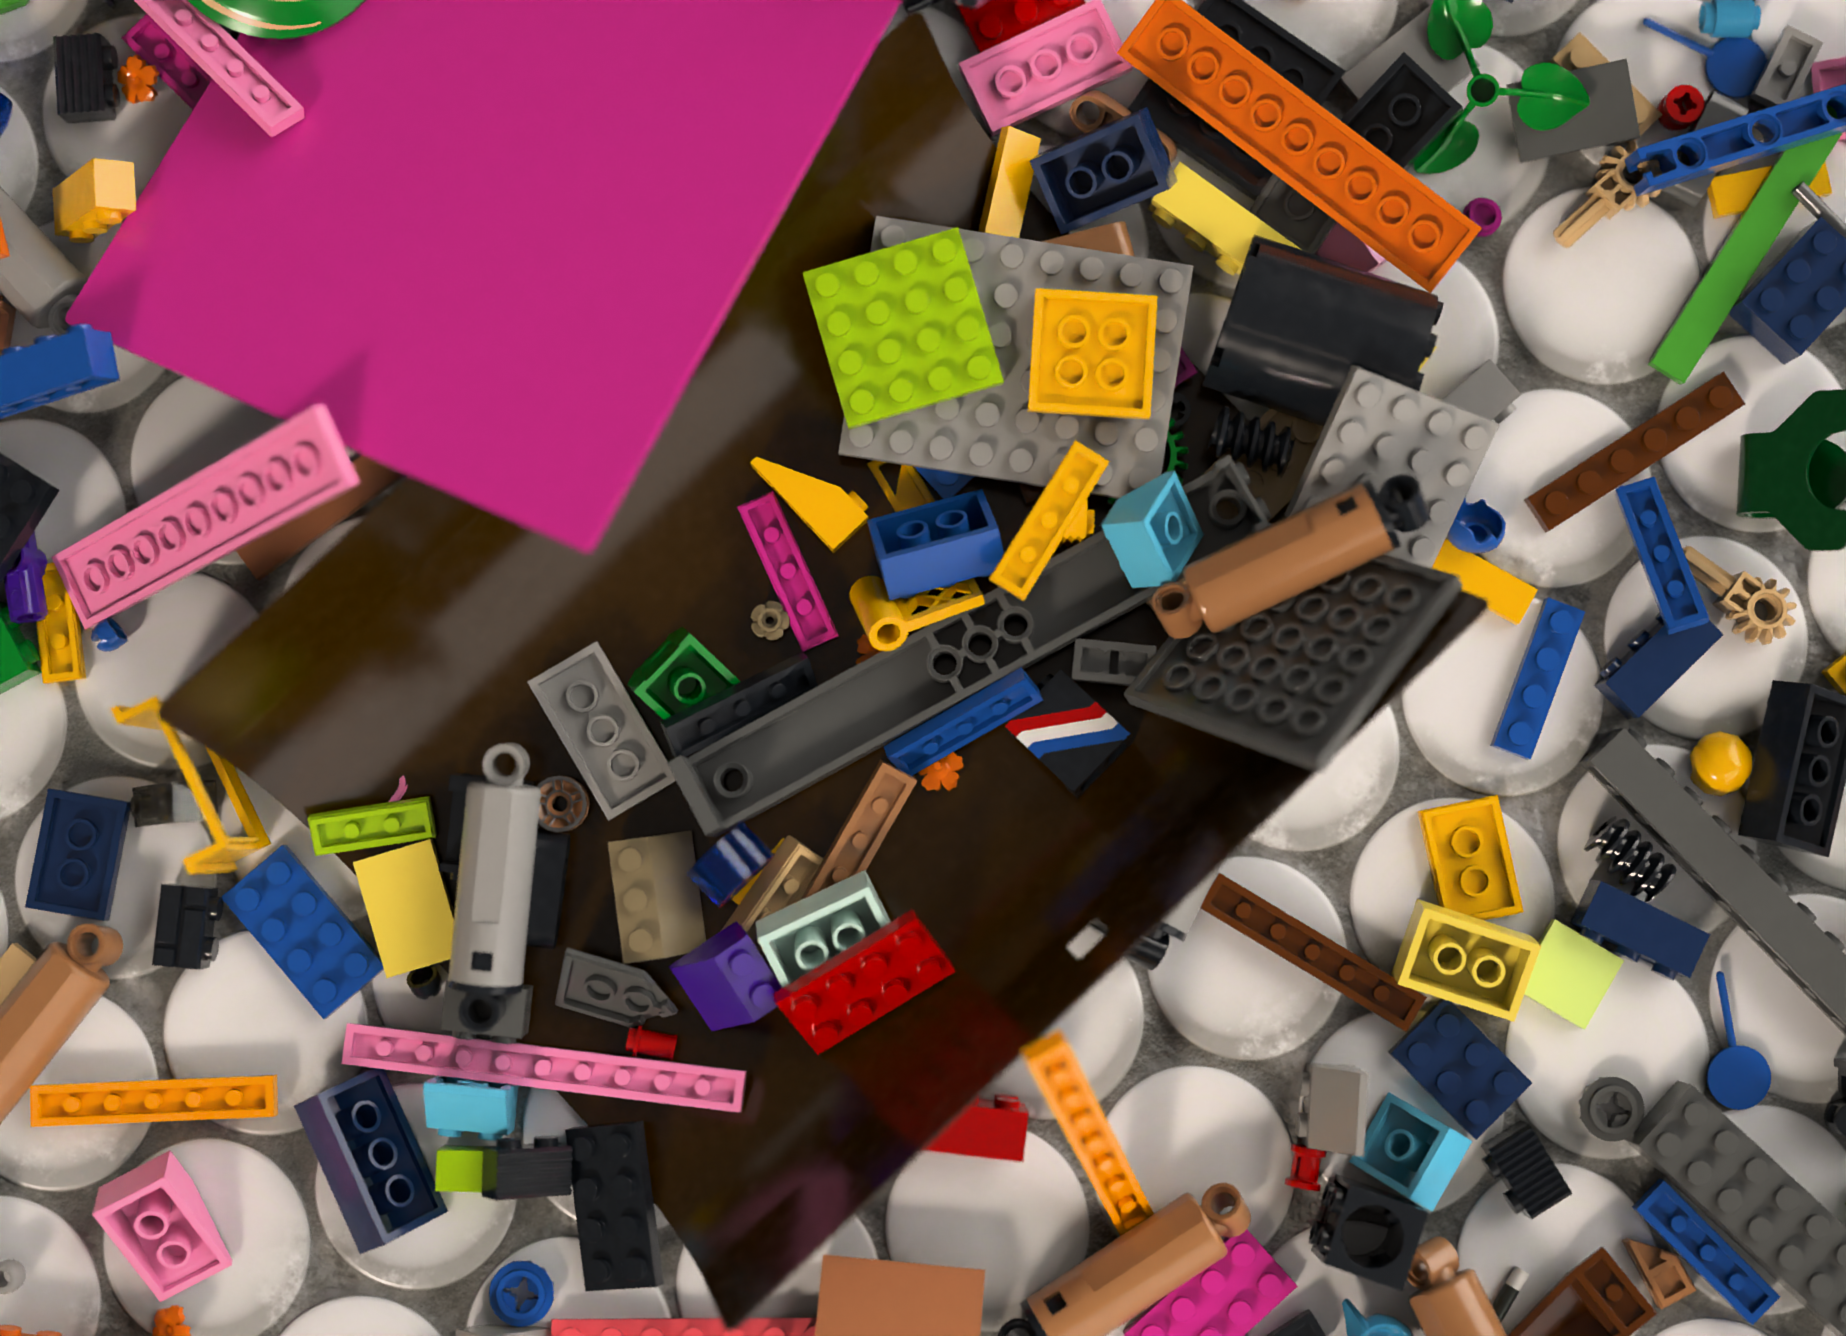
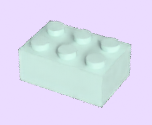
M866 870L756 921L757 940L783 988L884 927L891 920Z

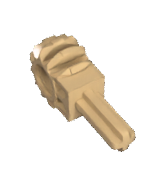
M1630 142L1626 149L1616 145L1611 149V156L1605 155L1599 163L1603 170L1596 173L1595 179L1598 182L1585 193L1589 199L1553 232V236L1559 245L1565 248L1571 247L1604 216L1611 219L1622 208L1625 211H1630L1634 208L1635 203L1643 208L1650 203V197H1656L1660 194L1661 189L1637 197L1633 187L1636 184L1627 182L1623 176V169H1627L1624 159L1638 149L1636 142ZM1650 160L1637 165L1638 170L1634 172L1637 176V183L1643 179V173L1651 171L1653 177L1663 174L1661 171L1655 170L1659 166L1658 160Z
M1691 546L1683 548L1694 579L1718 595L1712 605L1725 613L1727 620H1737L1738 624L1733 627L1732 633L1739 634L1745 631V642L1753 643L1758 638L1762 645L1772 643L1773 637L1781 639L1786 636L1787 633L1784 626L1794 625L1796 621L1787 614V611L1796 609L1797 604L1795 602L1786 603L1784 599L1789 595L1790 589L1783 588L1776 591L1777 580L1769 579L1763 583L1760 577L1754 578L1745 571L1732 576ZM1757 601L1764 604L1767 609L1765 621L1760 620L1755 614L1754 607Z

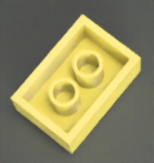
M1417 899L1391 974L1399 985L1514 1022L1541 945L1531 935Z

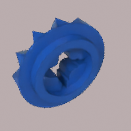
M531 1260L512 1261L502 1267L491 1281L489 1288L491 1307L498 1318L509 1325L517 1327L533 1325L545 1317L554 1301V1282L550 1279L545 1268L534 1264ZM527 1277V1290L537 1296L533 1298L527 1297L520 1306V1309H517L518 1297L511 1290L507 1289L518 1288L524 1278Z

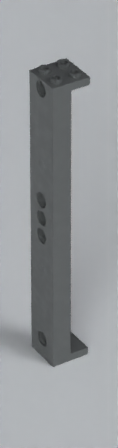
M1230 455L1217 461L1212 471L1182 486L1204 533L1186 565L1270 526L1267 520L1271 519V514L1261 497L1254 499L1247 487L1251 483V479L1241 462L1234 464ZM1223 501L1232 502L1237 507L1238 516L1230 520L1221 518L1216 511L1217 504ZM1104 530L1049 559L1024 601L998 587L983 595L984 605L930 624L908 636L900 647L877 653L689 757L680 755L667 764L705 835L717 838L889 744L1022 667L1024 670L1075 642L1076 638L1080 639L1150 601L1154 593L1161 586L1132 588L1119 565L1109 540L1105 537ZM1181 572L1176 582L1182 583L1185 581L1183 572ZM1019 616L1027 622V629L1022 635L1011 636L1005 631V622L1010 617ZM978 635H984L992 641L991 650L982 656L973 654L969 649L970 641ZM944 654L953 656L957 661L955 670L948 675H941L934 670L936 659ZM731 770H740L744 777L743 785L739 790L729 792L724 786V777Z

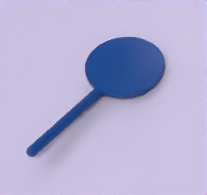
M1644 18L1642 21L1643 25L1707 56L1705 61L1707 80L1715 91L1726 97L1744 98L1750 96L1767 63L1766 55L1761 47L1748 38H1725L1710 49L1649 18Z
M1718 971L1716 979L1728 1047L1719 1051L1710 1061L1706 1074L1707 1086L1714 1099L1723 1106L1736 1110L1748 1109L1757 1105L1768 1093L1771 1084V1071L1766 1059L1758 1051L1747 1046L1736 1045L1725 977L1723 972Z

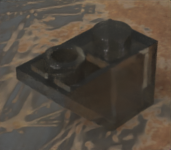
M201 780L218 816L216 780ZM187 781L166 782L132 788L133 796L130 801V811L134 817L135 827L206 821Z

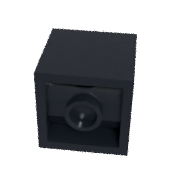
M1336 1174L1334 1182H1328L1323 1191L1321 1204L1325 1206L1321 1221L1315 1220L1310 1231L1309 1244H1312L1311 1251L1325 1265L1403 1291L1429 1212L1410 1199ZM1365 1205L1383 1206L1385 1210L1383 1215L1388 1224V1231L1382 1244L1367 1254L1353 1255L1346 1253L1349 1249L1341 1236L1346 1218L1352 1212Z

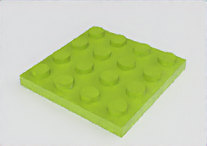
M958 227L802 272L849 430L1004 384Z

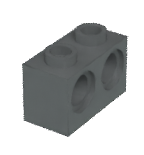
M1076 638L1072 680L1076 682L1130 686L1155 655L1156 646Z

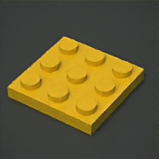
M1036 288L1027 412L1149 420L1151 415L1158 296Z

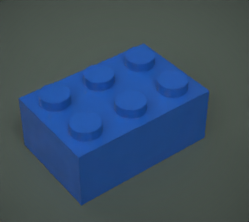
M983 489L867 520L878 566L890 600L910 598L917 593L938 587H951L957 582L975 577H988L992 575L1004 555L999 528Z

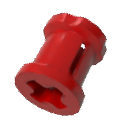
M1291 1144V1151L1294 1152L1290 1177L1285 1178V1184L1300 1189L1320 1191L1321 1184L1318 1183L1321 1159L1326 1157L1327 1151L1307 1148L1301 1144Z

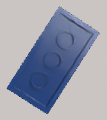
M287 845L280 846L222 896L223 901L323 1020L331 1016L384 970L380 955Z

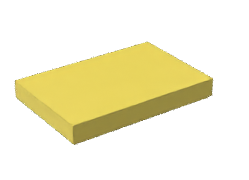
M433 839L353 862L386 978L449 960L455 913L443 872L439 871L440 862Z

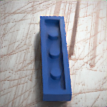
M1655 477L1616 488L1615 495L1668 635L1708 623V613Z
M1549 597L1544 599L1490 746L1526 760L1532 758L1585 611Z
M1021 667L885 745L884 749L887 758L896 768L912 776L1043 701L1040 690Z
M1659 1178L1632 1206L1747 1323L1753 1326L1781 1297L1665 1180Z

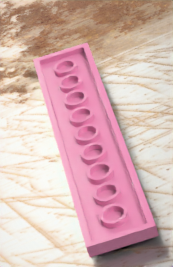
M325 405L315 406L52 556V560L84 629L95 627L100 621L112 618L353 488L360 484Z

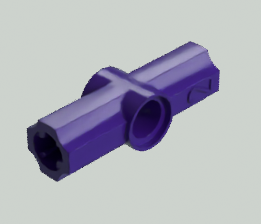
M35 532L32 533L4 578L10 622L17 624L35 623L44 620L45 616L48 615L42 576L46 572L47 558L40 549H37Z

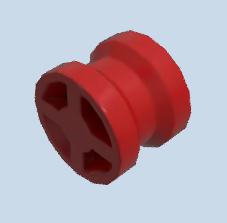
M1682 84L1674 87L1657 106V110L1662 114L1658 118L1659 123L1670 131L1679 132L1688 128L1701 116L1704 110L1705 101L1702 93L1691 85ZM1683 102H1684V104L1686 105V107L1689 109L1688 111L1685 110L1684 107L1682 106V103H1683Z

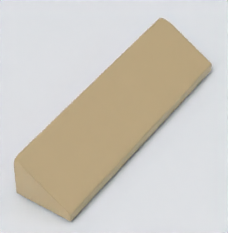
M790 835L782 842L775 852L773 859L768 862L722 928L723 930L737 921L749 935L762 957L765 953L757 940L756 921L802 900L804 892L824 859Z

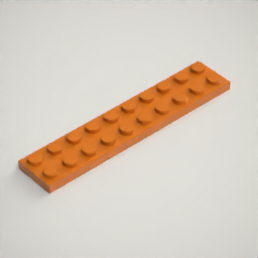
M1155 0L1117 52L1118 55L1429 293H1432L1482 229L1183 0Z

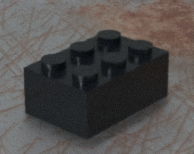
M1403 52L1340 121L1407 171L1463 112V107L1414 60Z

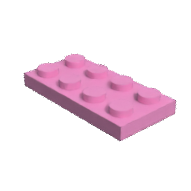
M1092 0L958 63L959 71L992 137L1001 132V127H1014L1132 72L1134 66L1117 54L1123 44L1101 0Z

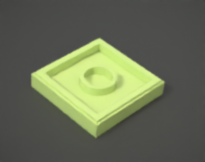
M1551 919L1538 941L1541 948L1524 995L1585 1030L1624 960L1593 941L1579 935V933L1556 919Z

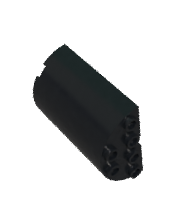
M1254 234L1202 386L1325 426L1352 365L1417 391L1420 390L1424 373L1418 371L1425 358H1430L1435 347L1438 335L1431 333L1433 325H1436L1439 320L1444 303L1438 301V295Z

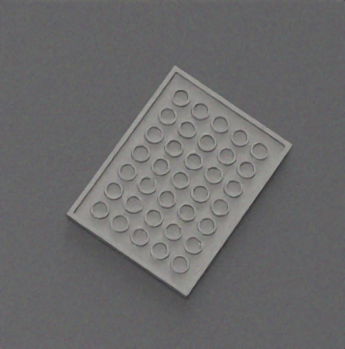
M876 216L870 252L952 229V227ZM959 229L1004 384L850 430L844 416L838 452L839 455L1046 487L1076 440L1110 461L1090 494L1116 499L1121 498L1157 478L1162 473L1193 265ZM1036 288L1158 296L1151 415L1149 420L1027 412Z

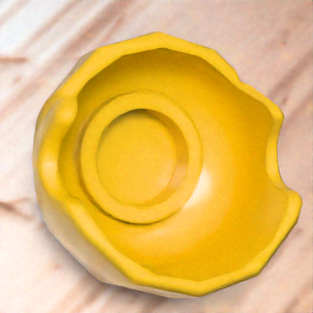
M1718 731L1703 736L1697 742V745L1693 747L1689 757L1692 766L1690 776L1692 782L1704 793L1721 797L1736 792L1752 772L1753 761L1749 747L1738 736Z

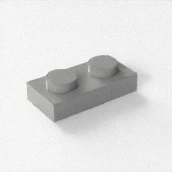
M1789 25L1784 28L1749 98L1767 107L1795 100L1823 42Z

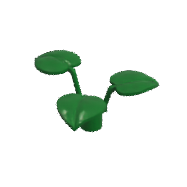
M1434 0L1427 23V35L1431 48L1437 55L1446 60H1452L1464 52L1473 78L1469 81L1466 91L1469 103L1463 109V112L1414 162V169L1416 172L1423 174L1441 173L1453 169L1468 160L1478 145L1479 131L1474 124L1464 120L1475 106H1489L1495 102L1498 95L1521 96L1517 104V112L1520 119L1532 129L1545 131L1565 124L1577 113L1588 107L1590 104L1588 93L1578 78L1570 71L1557 64L1545 62L1534 64L1523 72L1521 78L1522 89L1500 88L1497 80L1492 75L1480 74L1471 49L1485 45L1491 36L1493 17L1487 5L1481 0Z

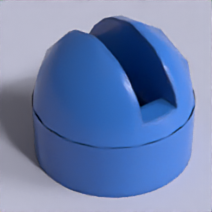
M112 618L100 621L92 629L91 639L93 642L100 641L97 648L101 651L111 652L128 642L125 632Z

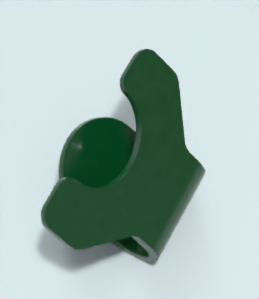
M1846 389L1816 391L1776 430L1766 433L1741 435L1737 516L1755 519H1777L1809 551H1840L1846 547V510L1838 509L1846 500V452L1835 443L1825 440L1835 433L1846 431Z

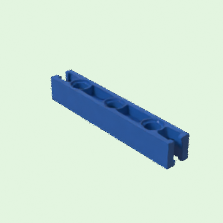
M1846 84L1636 149L1624 159L1629 173L1637 171V165L1650 160H1658L1660 170L1663 173L1657 177H1653L1651 171L1643 173V179L1633 186L1636 196L1648 194L1846 132ZM1827 105L1836 111L1837 119L1829 115ZM1752 128L1761 132L1763 142H1759L1754 138ZM1677 151L1683 152L1688 156L1689 166L1683 165L1679 161Z

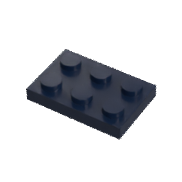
M48 788L25 908L109 921L132 802Z
M1442 998L1388 1051L1423 1089L1475 1140L1532 1084L1453 1002Z

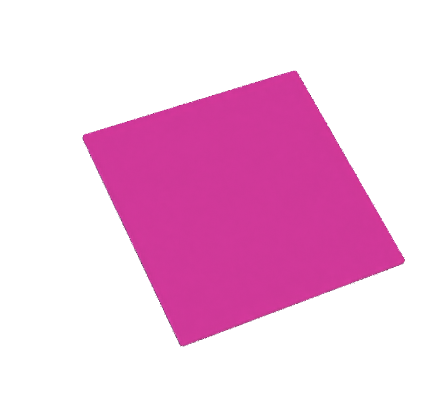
M366 0L354 13L340 23L313 35L292 39H265L241 33L236 41L304 107V119L271 137L212 79L137 199L136 211L124 220L67 312L65 321L70 326L90 324L94 330L111 332L114 346L285 421L293 419L312 407L324 404L344 447L582 552H590L599 541L901 0Z

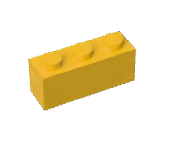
M93 158L52 189L55 236L69 237V241L73 243L93 242L96 237L108 232V229L115 224L121 223L124 218L136 211L133 162Z

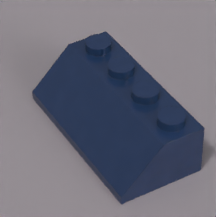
M373 1068L294 1105L360 1254L386 1245L448 1212L440 1192L435 1191L436 1183L385 1069Z

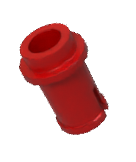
M639 1025L638 1028L630 1027L625 1051L633 1052V1057H637V1053L673 1061L678 1035L643 1030V1025Z

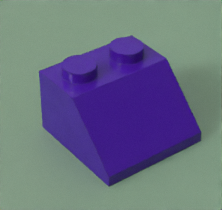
M737 921L669 966L711 1031L755 1022L777 1007L773 993L782 989L749 935Z

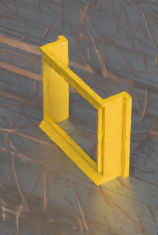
M154 696L134 707L117 705L110 710L117 724L163 730L216 841L215 844L182 860L189 875L231 873L238 870L235 864L236 861L271 844L234 765L205 747L248 837L227 836L177 730L158 717V709L164 701H160L158 696Z

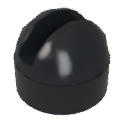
M434 965L413 970L407 976V984L417 998L424 1000L432 995L435 997L442 988L441 976Z

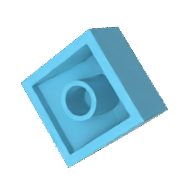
M1167 471L1117 499L1101 524L1105 537L1109 540L1119 565L1132 588L1158 587L1170 582H1176L1204 535L1175 471Z
M436 1076L424 1082L423 1093L427 1128H437L438 1135L462 1137L463 1131L478 1132V1139L497 1141V1139L503 1138V1135H509L514 1131L519 1086Z
M1388 1093L1365 1133L1364 1156H1352L1349 1162L1433 1212L1472 1141L1402 1099Z

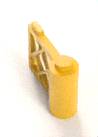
M865 576L853 584L849 593L850 601L870 643L880 651H890L900 647L905 642L910 631L985 604L983 594L974 578L957 582L951 587L934 588L943 590L939 596L927 595L930 590L917 593L910 598L890 600L883 579L877 576ZM956 592L969 594L958 599L952 598ZM918 606L929 607L925 611L911 615Z

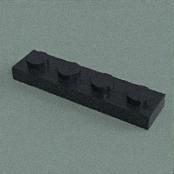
M800 652L661 721L660 723L672 755L675 758L680 755L687 757L817 687L810 660L803 652Z

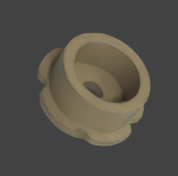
M768 601L765 605L759 604L751 613V618L753 619L751 628L758 637H766L768 640H777L782 637L783 631L790 624L787 612H784L783 606L776 601ZM768 617H772L774 619V622L772 624L766 623V619Z

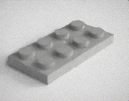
M594 642L527 682L608 821L676 782L667 764L669 761L599 642Z

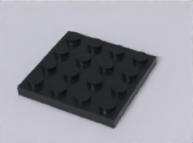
M1204 0L1197 10L1198 13L1321 106L1345 73L1344 69L1243 0ZM1149 78L1128 107V110L1136 112L1147 107L1155 127L1175 142L1177 148L1255 201L1273 173Z

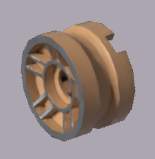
M566 776L548 777L538 784L537 787L541 791L539 825L546 830L563 832L573 830L583 823L588 816L590 806L589 793L583 784L574 778ZM557 796L565 797L568 802L567 808L562 812L552 807Z

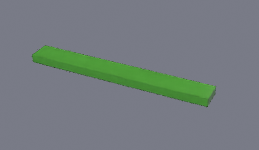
M1827 105L1829 115L1837 119L1836 111ZM1842 133L1780 153L1649 360V366L1679 385L1686 382L1798 205L1799 200L1791 193L1792 190L1803 181L1810 186Z

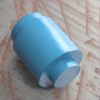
M1711 0V2H1702L1699 10L1700 34H1708L1710 38H1749L1752 30L1759 28L1761 20L1760 6L1755 5L1754 0Z

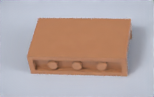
M823 1255L815 1336H980L985 1270Z

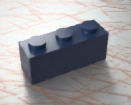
M1659 612L1655 617L1658 623L1649 632L1644 629L1633 637L1627 644L1631 650L1621 660L1618 657L1610 660L1600 670L1599 674L1602 678L1594 686L1627 720L1639 718L1724 635L1710 620L1706 624L1668 635Z
M1598 880L1589 881L1570 922L1581 928L1579 935L1599 945L1602 944L1603 940H1606L1617 946L1616 954L1638 963L1639 958H1642L1653 964L1651 971L1674 981L1676 975L1687 978L1691 977L1710 937L1709 933Z

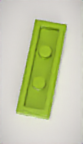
M430 796L320 812L308 816L315 856L436 838L437 835Z

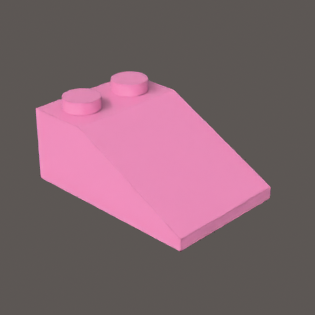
M170 1150L99 1187L92 1215L160 1302L232 1265L229 1252L193 1180Z

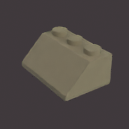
M692 830L608 842L623 963L688 954L706 941Z

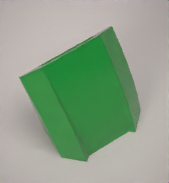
M681 627L669 634L667 639L644 663L635 669L627 685L665 720L741 681L684 627Z

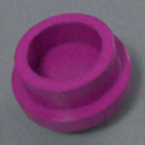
M1480 197L1473 199L1465 206L1462 212L1482 228L1476 237L1492 235L1499 228L1502 221V213L1499 206L1489 198Z

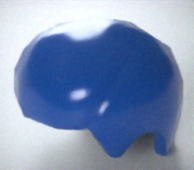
M1465 498L1447 534V538L1454 547L1464 552H1489L1497 548L1503 541L1506 522L1498 511L1487 506L1484 499L1471 504L1467 503Z

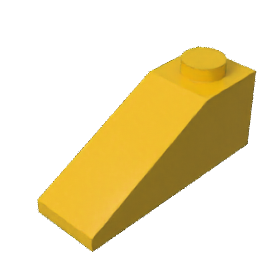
M755 457L750 462L752 468L833 553L867 522L868 516L864 511L869 507L853 490L847 494L841 487L759 457Z

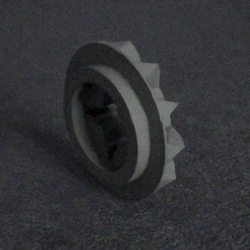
M1599 1077L1597 1081L1586 1086V1091L1578 1101L1581 1113L1580 1119L1588 1129V1132L1605 1141L1615 1142L1627 1139L1639 1129L1644 1118V1102L1640 1092L1633 1084L1619 1077ZM1615 1097L1614 1104L1626 1110V1113H1614L1611 1115L1610 1120H1607V1113L1601 1111L1596 1106L1597 1104L1609 1103L1610 1098Z

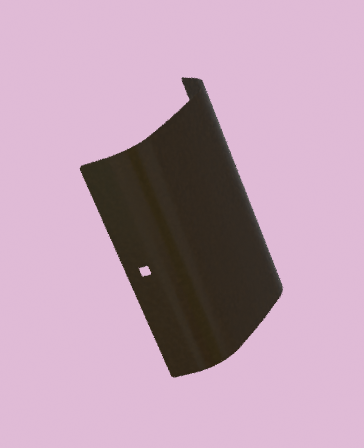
M919 11L908 14L877 43L592 551L582 552L409 475L169 696L158 709V717L162 721L237 767L271 794L308 828V816L310 814L389 802L399 787V779L404 775L407 790L400 800L430 796L437 831L436 838L431 839L434 841L440 863L445 861L453 795V791H448L450 774L459 772L485 775L483 760L485 754L494 746L511 742L522 746L530 758V767L528 773L524 776V780L536 781L535 787L548 777L554 776L571 777L583 784L589 793L590 799L588 816L575 829L561 832L571 835L557 945L555 950L526 946L522 984L534 986L529 1032L523 1038H517L516 1043L633 1057V1052L625 1051L630 1027L555 1005L564 956L568 947L624 964L608 842L692 830L707 941L719 933L739 906L732 900L733 897L782 838L785 839L790 835L824 858L880 759L894 766L887 758L883 746L717 838L705 835L677 781L608 821L527 682L594 642H599L667 760L671 761L675 757L670 751L660 723L663 719L627 685L635 669L644 663L667 639L669 634L684 627L740 681L802 652L790 624L783 631V636L777 640L758 637L751 628L753 623L751 613L757 605H765L768 601H776L778 603L780 601L737 508L744 503L774 491L752 468L750 462L755 457H759L841 487L847 494L853 490L869 507L864 511L868 516V520L895 513V510L867 465L873 460L838 454L844 413L802 272L870 253L876 216L979 231L997 148L985 133L953 82L926 19ZM1030 190L1019 238L1045 241L1070 234L1066 232L1061 235L1053 215ZM1195 365L1197 374L1174 389V392L1184 395L1189 400L1191 415L1182 427L1169 430L1171 435L1182 431L1184 438L1175 443V446H1185L1189 450L1187 455L1177 457V460L1188 463L1186 471H1175V473L1183 478L1181 486L1201 477L1219 459L1216 457V445L1212 444L1208 450L1207 447L1221 409L1224 406L1229 407L1230 420H1233L1239 412L1222 392L1202 386L1205 375ZM1179 404L1172 406L1170 417L1172 416L1176 421L1182 418L1178 416L1179 412L1183 411ZM1245 417V425H1248L1250 421ZM1164 454V460H1163V467H1162V473H1161V475L1164 473L1165 466H1166V455H1165V454ZM886 462L878 468L896 496L901 465ZM919 473L934 500H942L943 498ZM974 477L955 496L983 489L999 528L1005 554L1037 500L1025 504L1018 483ZM774 491L839 635L830 641L803 652L810 660L817 685L819 686L857 665L856 660L865 655L857 652V640L863 634L866 635L850 601L849 593L853 584L862 577L877 576L881 579L883 578L878 566L867 522L833 553ZM1089 494L1086 499L1087 510H1094L1095 516L1094 533L1090 534V537L1103 530L1101 524L1115 504L1114 502L1111 506L1106 503L1108 497ZM1290 501L1268 523L1275 524L1287 518L1284 514ZM1065 544L1061 547L1057 546L1051 558L1073 547V545L1068 548ZM990 576L974 578L983 595L999 587L989 581ZM931 589L927 595L939 596L943 590ZM1462 589L1458 592L1339 752L1486 612L1489 606L1487 599ZM956 592L952 598L958 599L969 594ZM1144 603L1080 639L1156 646L1157 652L1169 635L1156 613ZM918 606L911 615L925 611L929 607ZM1013 616L1005 622L1004 629L1011 636H1020L1026 631L1028 625L1022 617ZM772 617L766 619L767 624L774 622ZM929 625L908 632L907 637ZM984 635L974 637L969 644L970 651L978 656L987 654L992 648V641ZM1075 642L1024 669L1036 686L1047 675L1052 674L1055 676L1060 669L1072 679ZM941 655L934 663V670L941 675L951 674L956 668L957 661L951 655ZM1074 681L1125 728L1133 740V743L1078 799L1018 739L1015 740L1009 735L1005 728L1009 721H1006L954 751L957 756L963 758L964 768L956 772L959 774L960 779L958 780L957 787L951 791H948L943 785L939 791H927L921 785L925 776L919 775L918 772L912 775L917 780V783L866 870L891 922L912 909L952 961L956 972L817 1055L778 1006L755 1022L711 1031L669 968L671 964L686 954L626 963L625 965L646 971L678 1009L677 1014L661 1018L658 1015L646 1019L645 1024H642L643 1030L678 1035L673 1061L637 1053V1057L747 1071L742 1112L556 1091L588 1126L643 1120L653 1202L672 1226L696 1263L724 1328L728 1331L734 1330L752 1315L1023 1055L1021 1050L1032 1045L1053 1027L1309 782L1318 771L1131 705L1124 695L1129 686ZM503 752L498 757L497 767L503 774L511 775L516 769V760L511 754ZM731 770L724 777V786L729 792L737 791L743 785L744 777L740 770ZM557 796L552 807L562 812L567 808L568 802L565 797ZM538 824L537 830L550 831ZM425 840L334 854L356 875L353 862ZM443 872L455 913L458 880L449 879L450 872ZM1099 920L1108 928V932L1081 958H1077L1068 949L1069 944L1093 921ZM764 954L763 959L765 960V962L767 963L768 967L770 968V970L772 971V973H773L774 976L776 977L777 981L779 982V980H778V978H777V976H776L774 970L772 969V967H771V965H770V963H769V961H768L766 955ZM450 959L439 962L442 968L449 974Z

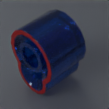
M741 822L712 846L693 865L687 876L718 908H721L738 894L775 855L744 822Z

